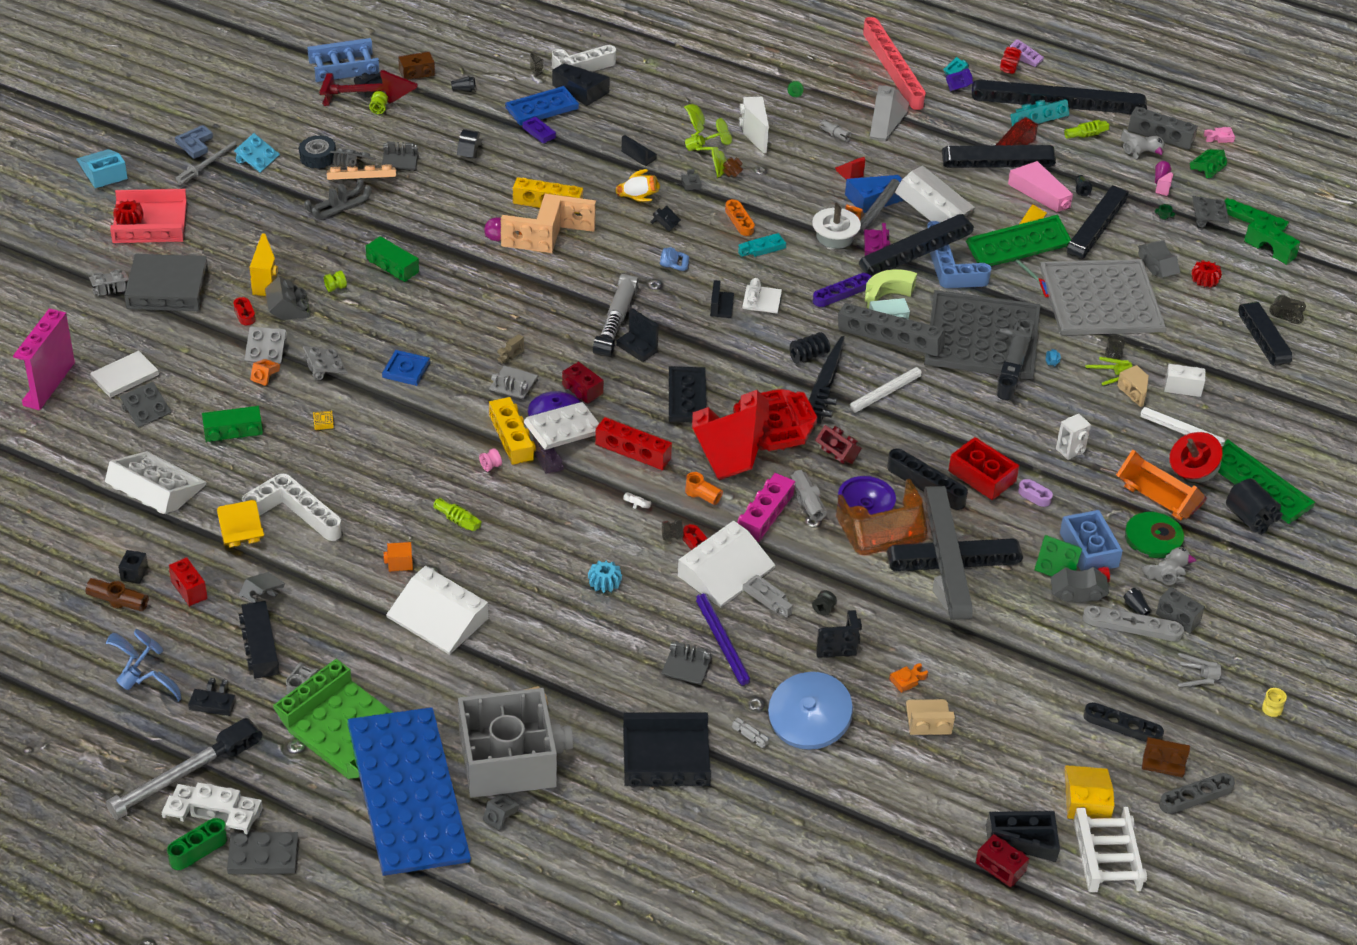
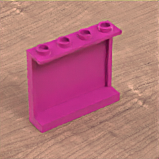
M49 308L13 355V358L21 359L25 362L30 388L22 400V404L25 407L41 410L75 364L66 312Z

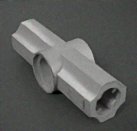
M802 470L795 471L794 474L790 475V479L795 481L799 505L805 507L811 520H815V522L822 521L827 516V510L821 501L818 487L812 485L806 472Z

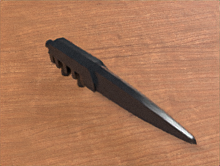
M845 336L839 338L828 355L809 398V402L817 416L818 424L822 423L824 417L832 418L833 410H827L826 407L828 405H837V398L830 397V390L840 362Z

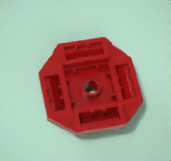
M784 389L761 392L769 401V418L767 422H764L762 428L764 433L762 438H759L757 444L759 450L772 451L781 449L784 451L787 447L805 444L817 423V416L805 393L798 391L795 393ZM741 400L733 406L734 413L741 411Z

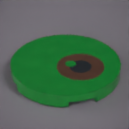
M1143 512L1134 515L1127 522L1125 539L1135 551L1138 550L1149 555L1148 557L1166 558V555L1170 554L1173 549L1183 545L1184 532L1177 521L1165 514Z

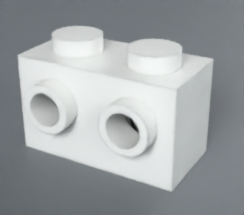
M1080 414L1061 421L1056 449L1067 460L1085 452L1091 424Z

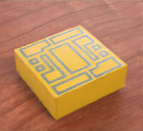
M332 411L313 412L315 430L334 428Z

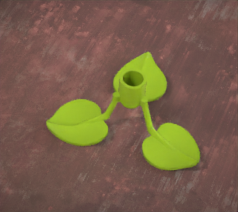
M694 104L684 106L693 127L697 131L691 134L692 137L685 139L686 148L688 151L712 150L717 178L721 177L724 174L723 169H725L723 163L726 161L724 153L719 151L718 147H703L706 140L720 136L721 142L724 145L731 144L732 136L728 130L727 123L722 118L717 119L716 128L719 133L704 138L702 135H698L704 130L703 125L705 124L702 110Z

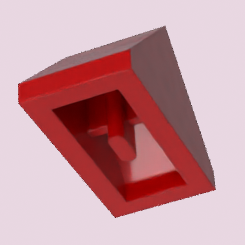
M861 157L835 167V169L845 179L863 178L866 159Z

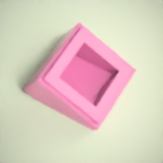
M1172 172L1158 180L1157 194L1166 196L1169 194L1173 178Z

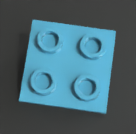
M255 133L234 150L237 154V163L240 164L246 161L258 172H262L280 155Z

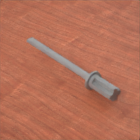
M233 141L196 167L188 166L187 170L178 175L175 180L181 185L192 178H197L199 170L235 147L236 141Z

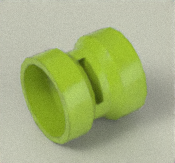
M381 91L373 93L369 109L375 114H382L386 109L388 96Z
M342 270L335 272L333 275L327 274L323 276L328 292L335 291L336 288L342 289L347 287V281Z

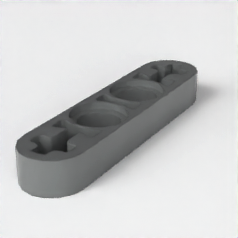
M1220 773L1165 792L1161 796L1159 807L1163 812L1173 814L1228 795L1233 791L1235 780L1230 774ZM1202 787H1207V788H1209L1212 792H1211V793H1205V792H1203V791L1201 790V788H1202ZM1183 794H1190L1193 796V799H1186L1183 797Z

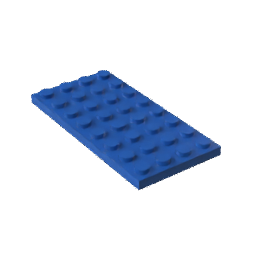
M433 707L348 719L347 724L382 875L386 876L470 862L471 856Z

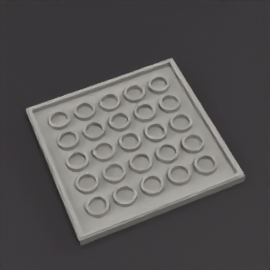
M1142 259L1040 262L1039 267L1045 281L1060 335L1165 332L1166 326Z

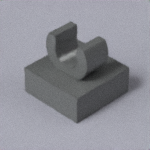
M688 169L686 175H681V182L685 191L701 189V180L698 173H694V169Z

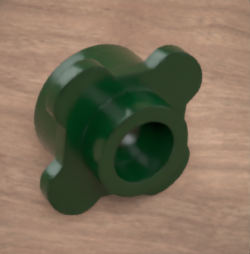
M1162 204L1159 206V209H1155V213L1163 220L1175 216V213L1172 212L1173 208L1168 204Z

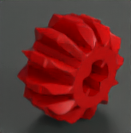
M1007 47L1001 60L1000 70L1008 74H1014L1019 65L1022 54L1021 50L1015 47Z
M127 200L126 202L121 201L120 204H115L113 216L117 224L135 225L142 223L144 212L140 203H136L135 200Z
M1204 260L1196 262L1191 272L1193 282H1197L1198 286L1202 285L1203 287L1208 286L1212 288V286H1217L1222 276L1221 266L1216 265V262L1211 263Z

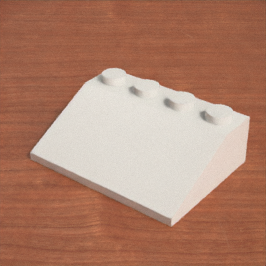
M924 166L911 171L904 177L895 191L896 194L930 221L943 222L959 214L967 216L975 208Z
M148 451L111 460L105 482L110 484L112 488L127 493V496L142 501V504L151 506L162 514L178 510L205 487L207 483Z
M733 520L678 560V577L701 594H706L710 601L721 608L744 591L742 590L744 583L755 575L765 576L775 568V564L749 531Z
M424 566L411 578L387 613V618L450 655L489 619L488 602L429 567Z

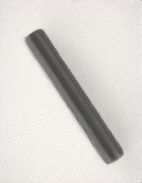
M892 179L860 220V233H864V230L869 227L895 193L900 184L898 180Z

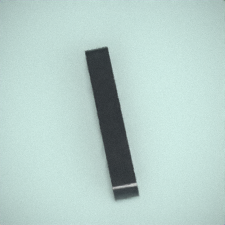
M1052 145L946 146L942 148L943 166L946 168L1022 167L1036 161L1043 167H1051L1056 164L1055 149Z
M1114 185L1110 187L1070 241L1067 248L1068 254L1081 259L1087 256L1125 204L1129 194L1128 190Z
M964 214L956 215L862 257L859 261V266L864 273L873 277L877 273L892 270L970 235L974 230V226Z
M1017 539L958 541L964 568L1015 565L1023 560L1022 550ZM934 543L892 545L886 551L890 569L893 571L939 569Z

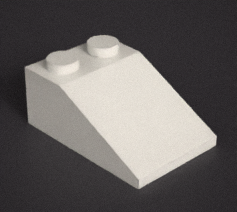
M743 97V104H740V114H742V117H739V127H742L743 134L763 153H767L769 125L763 97Z

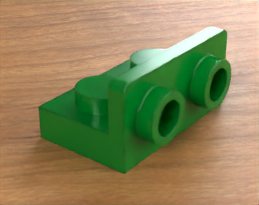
M1207 149L1189 163L1190 169L1205 171L1206 178H1211L1227 166L1225 151Z

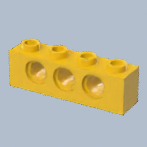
M517 177L513 185V204L540 208L545 194L583 199V188Z
M511 397L489 401L491 421L512 465L534 460V452H536L535 443L530 440L529 430L524 427V420L518 414L517 404H513Z

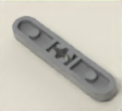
M1092 605L1087 606L1083 612L1084 622L1092 626L1168 641H1179L1184 633V627L1180 623L1171 620Z

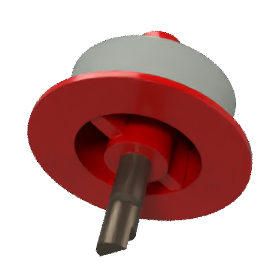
M1194 432L1180 438L1172 447L1169 456L1170 465L1176 474L1191 482L1207 481L1214 477L1220 469L1223 455L1222 446L1218 439L1209 433Z

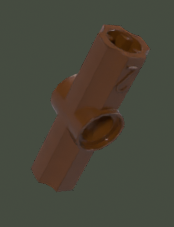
M90 578L85 589L87 595L109 601L110 606L113 608L127 607L144 612L149 601L147 594L125 588L124 583L120 581L109 583L96 578Z

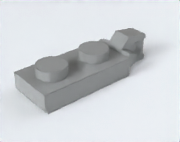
M755 575L743 584L742 590L774 612L778 611L779 614L786 618L792 614L793 605L788 602L786 594L759 575Z

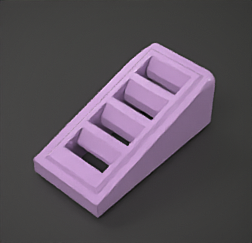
M1018 39L1010 45V47L1021 50L1020 61L1036 67L1044 59L1043 56Z

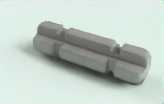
M736 718L733 721L732 728L738 732L741 731V734L754 743L757 742L756 744L761 748H765L768 745L769 737L760 734L761 732L748 723L744 724L745 721L741 718Z

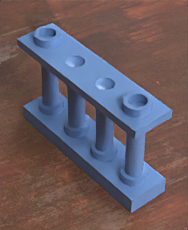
M371 38L307 47L309 64H317V67H314L316 82L324 81L326 73H333L334 80L362 76L365 72L367 74L379 73V59H371L370 56L373 55ZM364 56L365 60L355 61L354 57ZM348 58L349 62L339 63L340 59ZM332 61L333 64L324 66L323 62Z

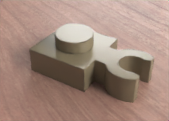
M518 334L506 342V347L500 348L497 351L501 355L497 360L505 363L508 358L512 360L524 351V337Z

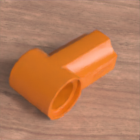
M690 472L687 475L685 493L688 496L700 497L713 505L720 501L723 490L704 481L701 473Z

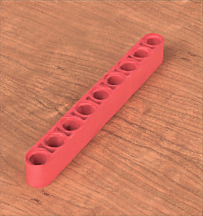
M874 17L865 18L864 37L903 97L909 102V106L914 110L923 109L925 90L878 19Z

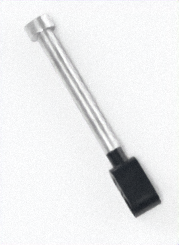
M244 718L222 730L216 738L217 743L123 797L120 798L118 795H115L106 801L107 808L113 818L118 820L127 815L128 808L220 755L227 753L230 757H234L249 749L261 740L263 734L249 718Z

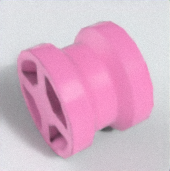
M495 448L489 450V453L479 455L481 466L487 472L492 470L493 467L502 465L501 456Z

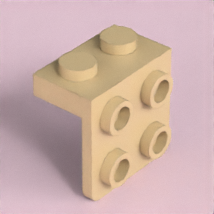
M907 700L906 711L910 735L952 734L955 717L954 712H949L946 700Z

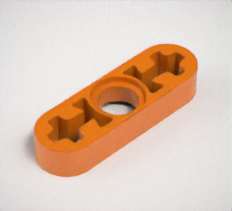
M728 200L725 212L738 232L743 236L752 235L755 224L738 200Z

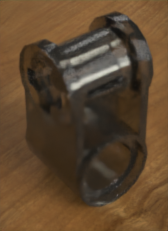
M1279 295L1270 306L1269 311L1274 317L1284 319L1293 324H1300L1304 320L1303 312L1306 309V304L1285 295Z

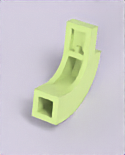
M895 269L886 270L871 277L866 284L865 302H867V308L869 309L870 301H878L886 294L896 293L911 297L916 286L917 273Z

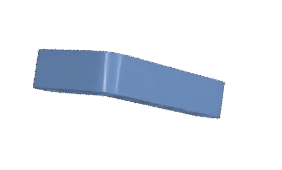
M930 221L927 225V228L936 225L940 222ZM949 244L930 252L939 283L942 287H983L989 284L991 275L990 265L986 263L955 264Z

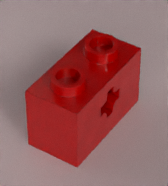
M187 557L169 565L171 582L189 607L208 599L205 581Z

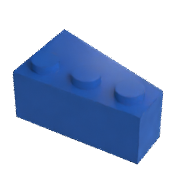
M899 175L846 179L845 196L855 207L861 208L864 213H867L890 181L896 179L901 183L902 178ZM894 193L884 207L905 200Z

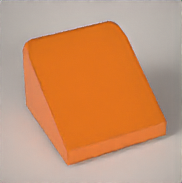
M846 204L845 210L854 213L859 220L863 218V209Z

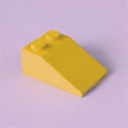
M263 233L249 267L252 295L266 296L265 288L278 275L275 257L266 234Z
M1065 765L1067 819H1074L1076 808H1085L1087 817L1091 819L1111 818L1114 810V791L1108 769Z

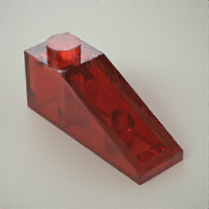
M1025 117L1016 122L996 145H1029L1036 140L1038 124Z

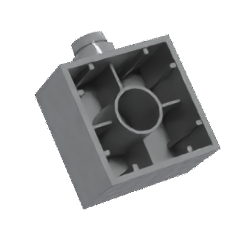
M544 688L458 698L459 734L470 798L556 787L557 754H563L564 749H573V737L570 726L561 727L560 723H550Z

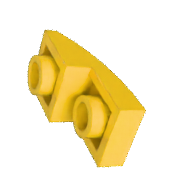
M1032 204L1019 224L1042 219L1047 212Z

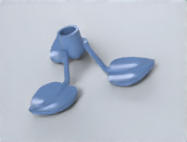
M135 629V636L147 645V648L139 657L137 651L133 649V646L118 633L109 635L106 644L116 646L130 655L126 667L116 679L123 688L130 690L135 683L140 684L148 677L154 676L175 695L178 702L181 700V692L178 685L159 671L157 673L153 670L140 677L142 672L137 667L149 650L152 649L157 654L163 652V648L158 642L144 632ZM139 657L134 665H131L133 659H137Z

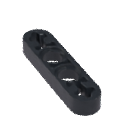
M1094 702L1088 703L1085 706L1083 716L1089 723L1144 742L1147 741V737L1160 740L1163 738L1164 729L1157 723ZM1115 717L1119 722H1111L1108 718ZM1135 724L1139 729H1131L1128 725Z

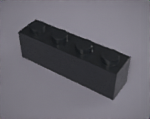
M266 601L241 604L242 613H238L240 626L244 625L245 627L241 628L243 640H247V643H244L246 656L250 655V658L247 659L248 670H253L254 679L279 675L278 659Z

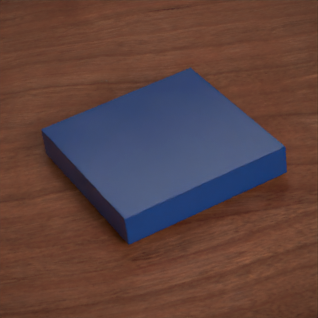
M395 350L382 372V378L417 386L430 364V358Z

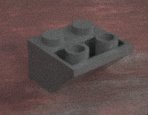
M278 276L265 288L268 310L271 314L281 320L310 316L307 292L302 287H297L289 279Z

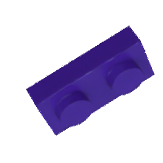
M536 116L523 122V129L542 143L556 138V132Z

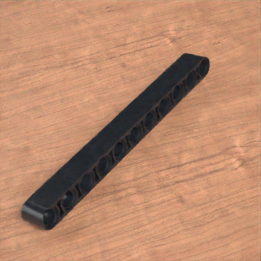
M975 80L972 84V98L977 101L1034 105L1039 100H1045L1048 103L1067 100L1069 109L1132 114L1135 107H1142L1147 110L1146 96L1141 93L991 80Z

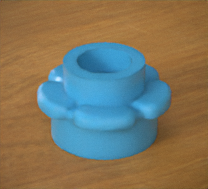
M1052 349L1046 352V363L1056 367L1061 361V356L1057 350Z

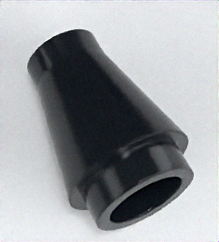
M467 76L451 81L452 90L469 92L476 90L474 77Z
M1078 175L1075 178L1076 193L1080 196H1088L1092 191V184L1083 175Z
M1132 588L1123 596L1125 603L1140 615L1147 616L1151 613L1152 609L1146 602L1141 590Z

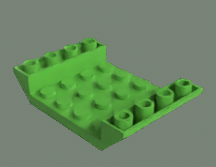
M338 659L333 660L273 705L289 733L347 779L360 777L347 724L348 719L394 713L351 680V669Z

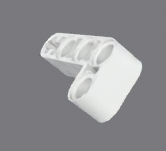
M605 45L570 56L563 49H555L552 51V68L554 69L563 63L592 72L611 67L616 64V48L612 45Z

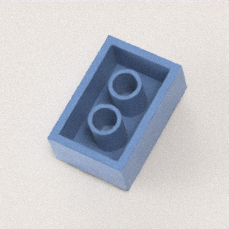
M1099 510L1063 517L1060 535L1064 542L1082 548L1077 564L1081 571L1092 567L1096 569L1101 567H1108L1109 569L1119 567L1123 550Z

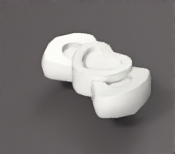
M628 492L623 497L624 500L634 503V509L637 508V505L644 508H650L651 501H646Z

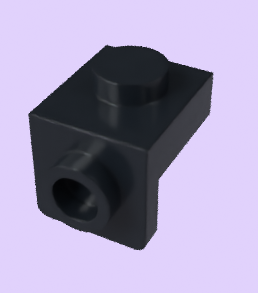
M665 206L662 210L659 208L653 213L654 218L650 222L653 224L658 221L670 232L681 219L668 206Z

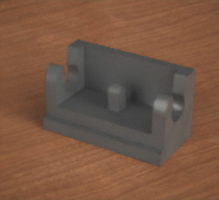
M269 572L246 578L238 596L255 603L258 600L253 595L268 593L271 596H277L278 593L273 591V589H282L285 583Z

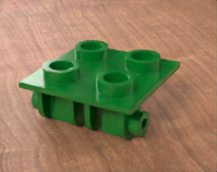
M1045 535L1034 570L1049 576H1053L1065 567L1077 571L1082 548Z

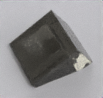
M531 53L530 68L535 77L543 73V59Z

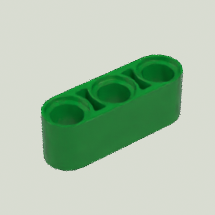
M212 818L171 842L167 847L170 867L174 870L185 869L223 846L227 842L225 822L220 818Z

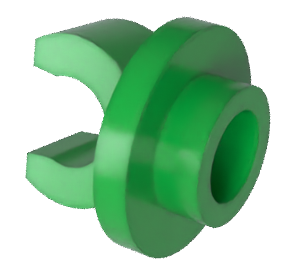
M793 81L788 85L787 90L790 96L799 97L802 95L804 87L799 81Z

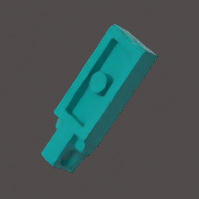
M779 233L739 244L738 253L741 257L750 254L756 257L785 249L786 242Z

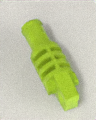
M1100 120L1080 123L1077 127L1065 129L1064 135L1067 139L1099 135L1101 132L1109 130V123Z
M442 498L435 500L434 509L444 513L448 520L471 531L481 528L482 521L471 512L457 504H450Z

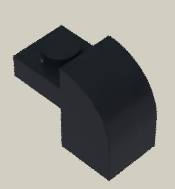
M462 130L459 137L457 155L471 158L477 157L478 145L482 146L483 139L479 138V131Z

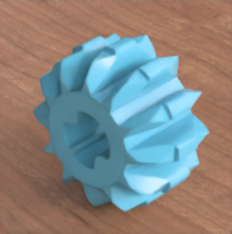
M598 560L597 564H592L588 572L590 587H594L595 591L602 590L603 593L606 590L612 592L613 588L618 589L622 581L620 566H616L614 562L608 563L607 560L605 562Z

